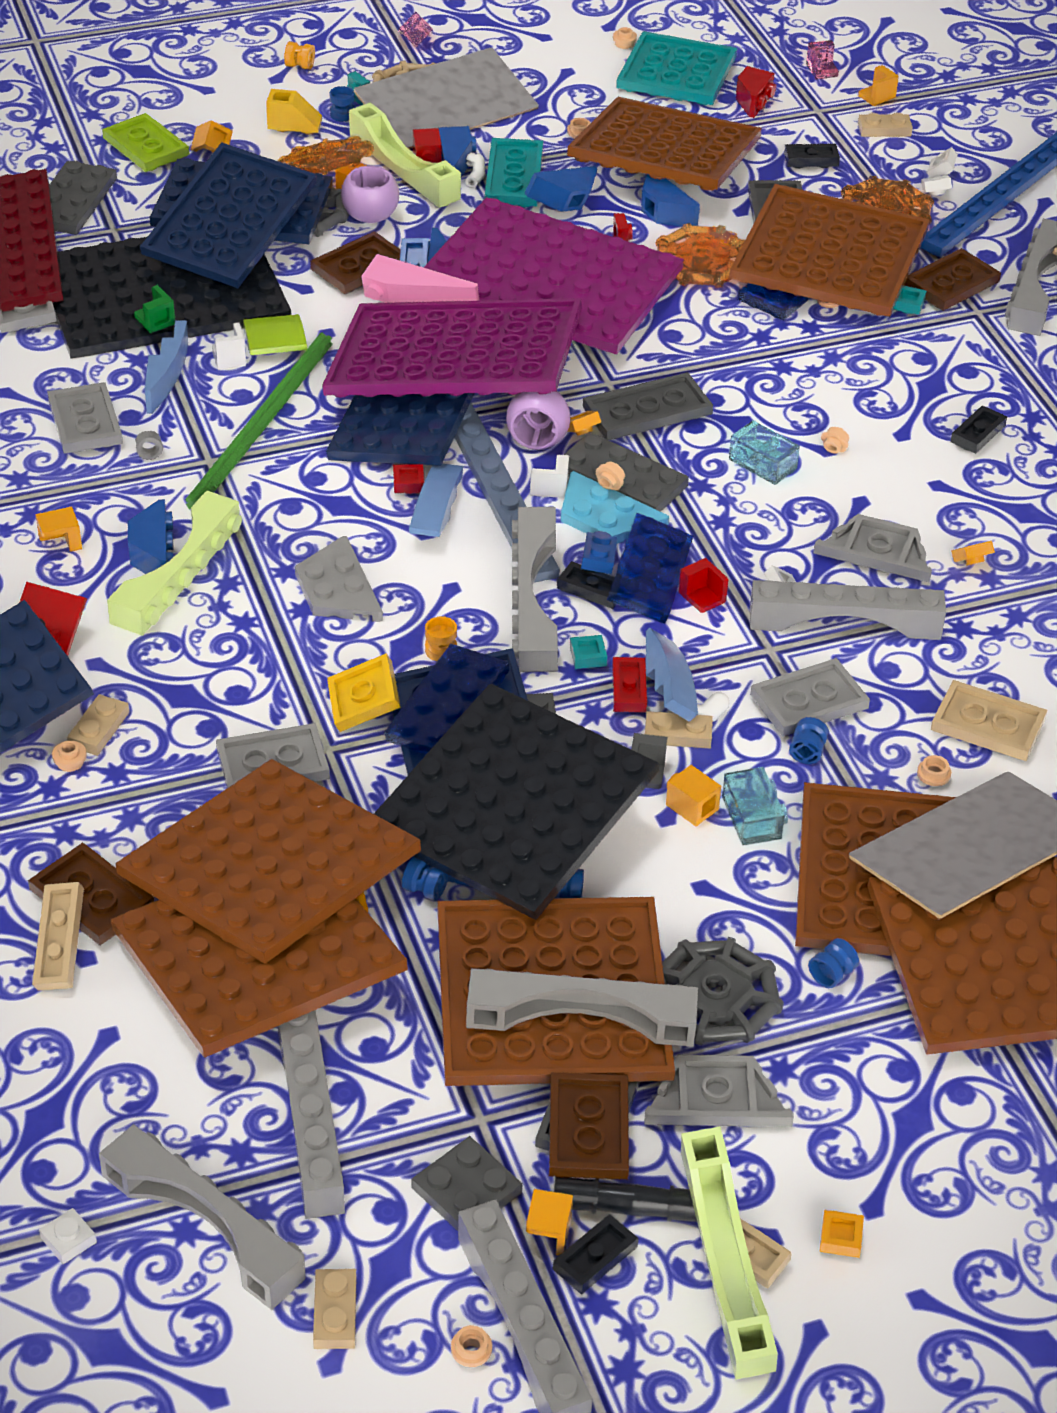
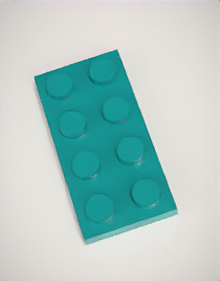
M492 138L484 199L486 197L495 198L510 205L537 207L538 201L527 197L525 191L533 174L541 172L543 140Z

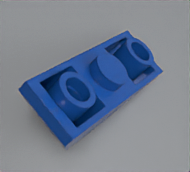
M596 166L536 172L531 177L525 194L527 197L560 212L581 210L592 190L598 169Z
M646 174L642 188L641 211L657 224L688 228L698 227L700 204L667 178L654 179L649 174Z
M165 499L157 500L128 520L130 565L144 574L158 569L174 557L173 552H168V550H174L173 531L167 532V530H173L172 511L166 512Z

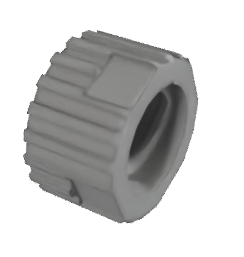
M152 430L139 433L135 439L138 455L146 460L159 457L163 451V444L159 434ZM146 442L156 444L153 448L143 447V444Z

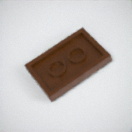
M373 231L310 260V269L343 294H346L363 286L361 276L377 254L400 261L401 249Z
M960 248L909 274L904 286L926 290L925 300L944 311L1000 282L1001 272L963 248Z
M83 842L28 880L29 890L42 900L45 885L79 882L84 888L79 930L99 946L116 935L112 928V918L154 902V897L118 875L116 867Z
M551 1072L549 1176L628 1180V1075Z

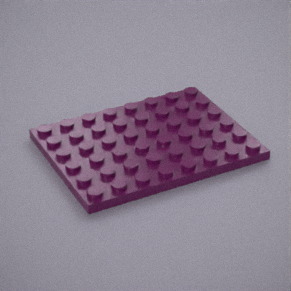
M486 197L423 268L477 283L479 301L581 298L582 310L573 341L617 355L682 270L684 259L676 257L671 253H663L648 248L645 245L625 241L620 237H612L599 233L594 229L580 227L568 221H561L546 214H539L526 210L521 206H513L498 199Z
M581 298L359 303L322 384L324 396L334 395L335 397L342 398L348 395L373 397L391 394L392 396L400 397L406 394L431 396L449 393L450 395L458 396L464 393H478L480 395L508 393L517 395L522 392H537L539 394L557 392L581 314Z

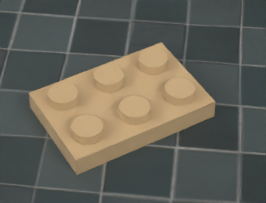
M953 680L932 720L931 730L1027 761L1046 720L1048 710Z

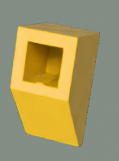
M270 90L266 101L267 129L279 132L297 131L304 134L319 132L322 115L297 91Z

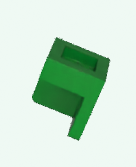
M158 285L152 287L153 301L143 304L142 309L134 312L135 318L150 333L175 324L174 301Z

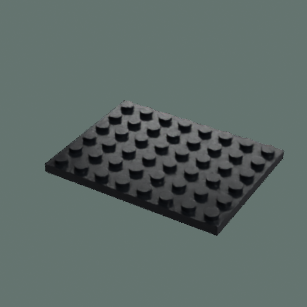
M147 237L128 238L124 241L103 242L94 246L74 247L70 250L58 251L64 301L53 302V307L70 359L162 342V338H174L175 324L150 333L135 318V311L142 309L143 304L153 301L152 287L156 285L174 301L175 321L187 320L188 338L234 330L233 323H239L240 327L244 328L243 319L292 315L291 308L265 254L240 287L236 288L142 255L140 246Z

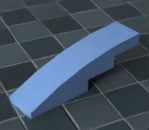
M187 320L175 321L174 338H162L160 355H148L144 390L147 414L155 412L179 378L185 363L189 344Z
M443 463L441 466L432 465L417 500L409 526V533L440 537L450 520L451 506L457 497V486L463 478V466Z
M652 628L647 629L646 676L655 681V691L664 696V707L690 722L698 715L696 689L685 656L673 641Z

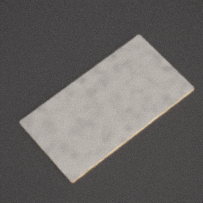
M493 48L480 50L354 88V93L363 105L371 102L385 113L397 136L408 149L413 148V129L469 126L470 130L536 110L539 106Z
M1007 771L850 852L849 858L937 918H943L1057 855V800Z

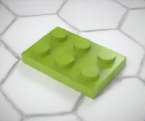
M147 113L102 129L103 138L145 172L155 170L157 167L170 162H176L177 159L189 155V146Z

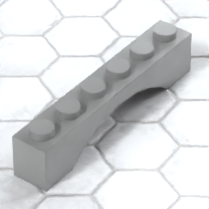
M1043 218L1040 228H1034L1032 240L1029 242L1027 254L1024 256L1016 286L1013 287L1011 299L1008 301L1005 317L1009 318V330L1041 336L1050 297L1043 290L1038 278L1045 271L1057 265V255L1053 254L1057 246V221Z
M518 507V520H512V539H518V543H512V562H518V567H512V586H518V590H512V610H518V615H512V634H518V639H512V648L516 659H519L520 672L558 671L557 625L544 613L533 592V584L538 571L556 551V507Z
M753 580L750 600V630L784 631L796 624L811 619L829 616H852L886 624L911 639L941 640L946 616L944 590Z
M471 968L466 1028L505 1031L518 1023L539 1016L559 1013H582L606 1017L623 1023L641 1032L655 1044L694 1047L698 987Z
M316 1010L278 1026L282 1062L286 1075L305 1219L345 1214L343 1178Z
M133 1124L99 1152L102 1177L129 1198L153 1199L172 1203L192 1211L209 1222L224 1237L233 1251L240 1269L242 1288L271 1311L306 1279L305 1257L295 1243L291 1241L285 1242L275 1234L273 1228L265 1220H257L249 1214L238 1199L227 1197L218 1190L216 1184L208 1176H200L192 1170L181 1155L177 1153L173 1155L165 1149L154 1134L150 1132L145 1133Z
M495 1199L459 1211L458 1240L473 1272L480 1277L488 1288L507 1324L520 1356L538 1412L591 1413L592 1397L497 1200Z

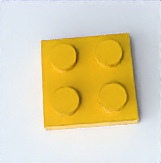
M387 653L327 678L334 724L339 732L401 708L393 664Z

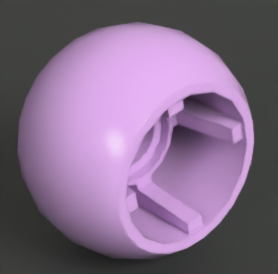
M362 166L352 170L346 176L341 190L342 203L347 213L354 219L365 223H376L390 217L398 205L400 196L399 187L394 176L388 170L378 166Z
M522 392L515 395L508 405L506 414L507 427L511 436L520 445L533 450L548 449L559 443L566 435L570 425V409L566 400L559 392L548 394Z

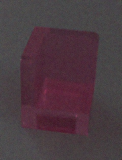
M415 12L399 28V33L402 36L404 35L417 48L428 35L430 36L433 33V28Z
M832 40L808 43L806 65L815 79L838 77L839 71L833 63L835 44Z

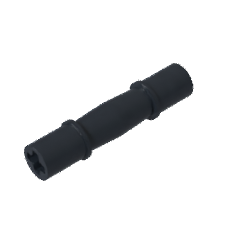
M555 1177L554 1192L573 1195L572 1210L589 1211L592 1214H596V1210L631 1216L667 1217V1221L670 1222L671 1220L697 1222L690 1189L675 1188L674 1185H670V1188L666 1189L633 1183L599 1182V1178L593 1180Z

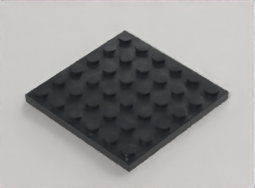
M490 683L374 814L420 839L421 851L413 857L537 920L659 772V766L657 761Z

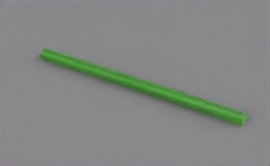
M321 332L187 496L185 500L189 510L206 491L213 493L216 491L333 345L331 336H326Z

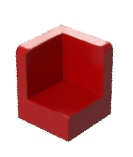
M703 558L680 569L678 593L700 613H704L726 602L729 580L707 558Z

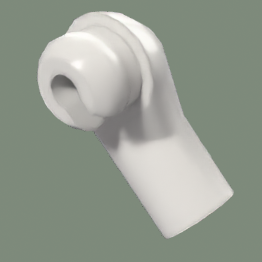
M471 152L467 155L466 160L469 161L466 164L469 167H473V170L466 178L465 183L469 188H475L486 175L485 160L480 153L475 154Z
M722 692L712 694L702 705L697 704L698 715L713 716L712 722L716 721L729 708V697Z

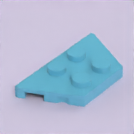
M572 471L569 476L561 510V522L586 534L587 532L594 533L596 531L609 533L612 537H617L618 544L628 538L645 535L646 528L658 525L661 529L666 528L669 525V515L620 492L605 489L598 482Z

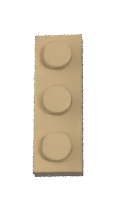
M79 882L48 884L44 886L32 985L38 991L73 988L84 888Z

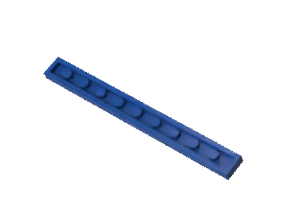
M1057 132L926 233L920 248L932 255L942 257L1057 166Z

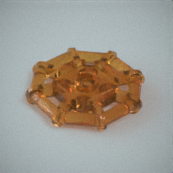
M350 136L338 140L324 138L322 142L306 147L296 146L291 149V153L281 156L278 161L311 173L327 175L328 171L349 165L352 167L359 165L361 159L373 154L374 146L368 140L362 141L359 136Z
M870 176L868 180L855 185H846L841 190V196L844 200L852 201L856 199L858 201L854 202L930 219L929 225L932 222L930 216L931 208L934 205L932 196L919 191L911 185L909 180L895 181Z
M690 223L683 224L682 228L668 235L659 236L655 244L657 251L671 253L676 257L684 259L683 268L675 278L679 281V285H714L716 288H721L724 283L732 280L729 278V273L734 260H730V258L737 257L745 240H741L726 230V226L723 225L708 227L691 226ZM685 238V241H683V242H681V243H679V244L676 243V242H678V241H680V240H682V239ZM722 239L723 241H725L726 243H728V244L731 245V246L728 247L727 245H725L724 243H722V242L719 241V240Z

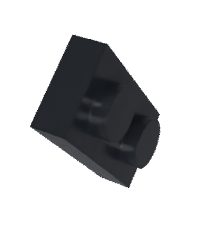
M836 143L785 144L784 155L788 167L801 169L804 167L829 168L839 166L840 156Z
M982 405L952 432L950 442L976 454L1006 426L1007 416Z
M571 561L557 578V589L613 609L627 592L628 582L605 573L581 569V564Z
M608 1214L553 1260V1270L582 1295L638 1247L639 1238L611 1214Z

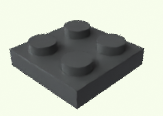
M468 1136L411 1178V1188L457 1231L459 1211L495 1199L500 1209H502L519 1196L523 1188V1183L471 1136Z

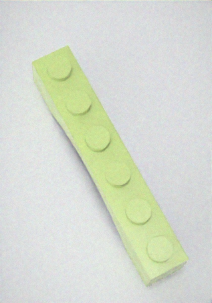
M371 102L349 110L351 139L438 208L461 200V172L446 160L440 163H430L413 154L397 136L385 113Z
M206 491L191 507L192 530L188 541L180 552L158 569L140 577L124 581L107 599L110 624L142 636L151 626L155 625L162 613L174 604L177 596L184 588L190 586L193 578L199 571L208 565L209 560L214 554L224 547L229 537L239 530L242 523L239 501Z
M721 1126L682 1133L681 1156L735 1380L776 1372L778 1353L768 1313L763 1304L748 1254Z

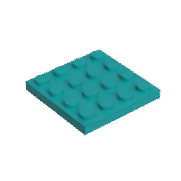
M643 31L617 77L616 88L624 89L628 92L648 93L651 96L670 97L677 101H692L699 105H713L735 61L737 48Z

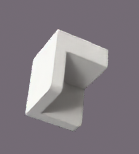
M233 323L234 336L215 339V344H212V354L218 370L246 366L245 340L239 323Z
M557 455L555 470L535 468L531 470L530 496L565 498L568 483L569 455Z

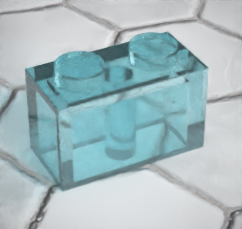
M752 420L731 436L729 460L776 485L797 469L800 445Z
M764 767L724 773L722 799L742 846L782 839L783 826L788 822L787 809L784 804L779 803L776 784L773 779L769 780Z

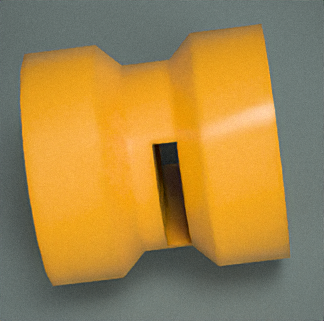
M289 41L284 52L285 65L288 67L298 65L302 69L311 70L315 60V46L312 44L301 46L297 42Z
M437 616L428 620L425 624V653L427 657L437 662L451 660L457 654L456 622L445 616Z

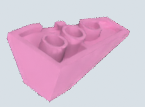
M379 254L375 256L361 276L364 296L385 303L479 301L477 283Z

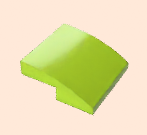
M299 314L243 319L250 355L307 350L306 337Z

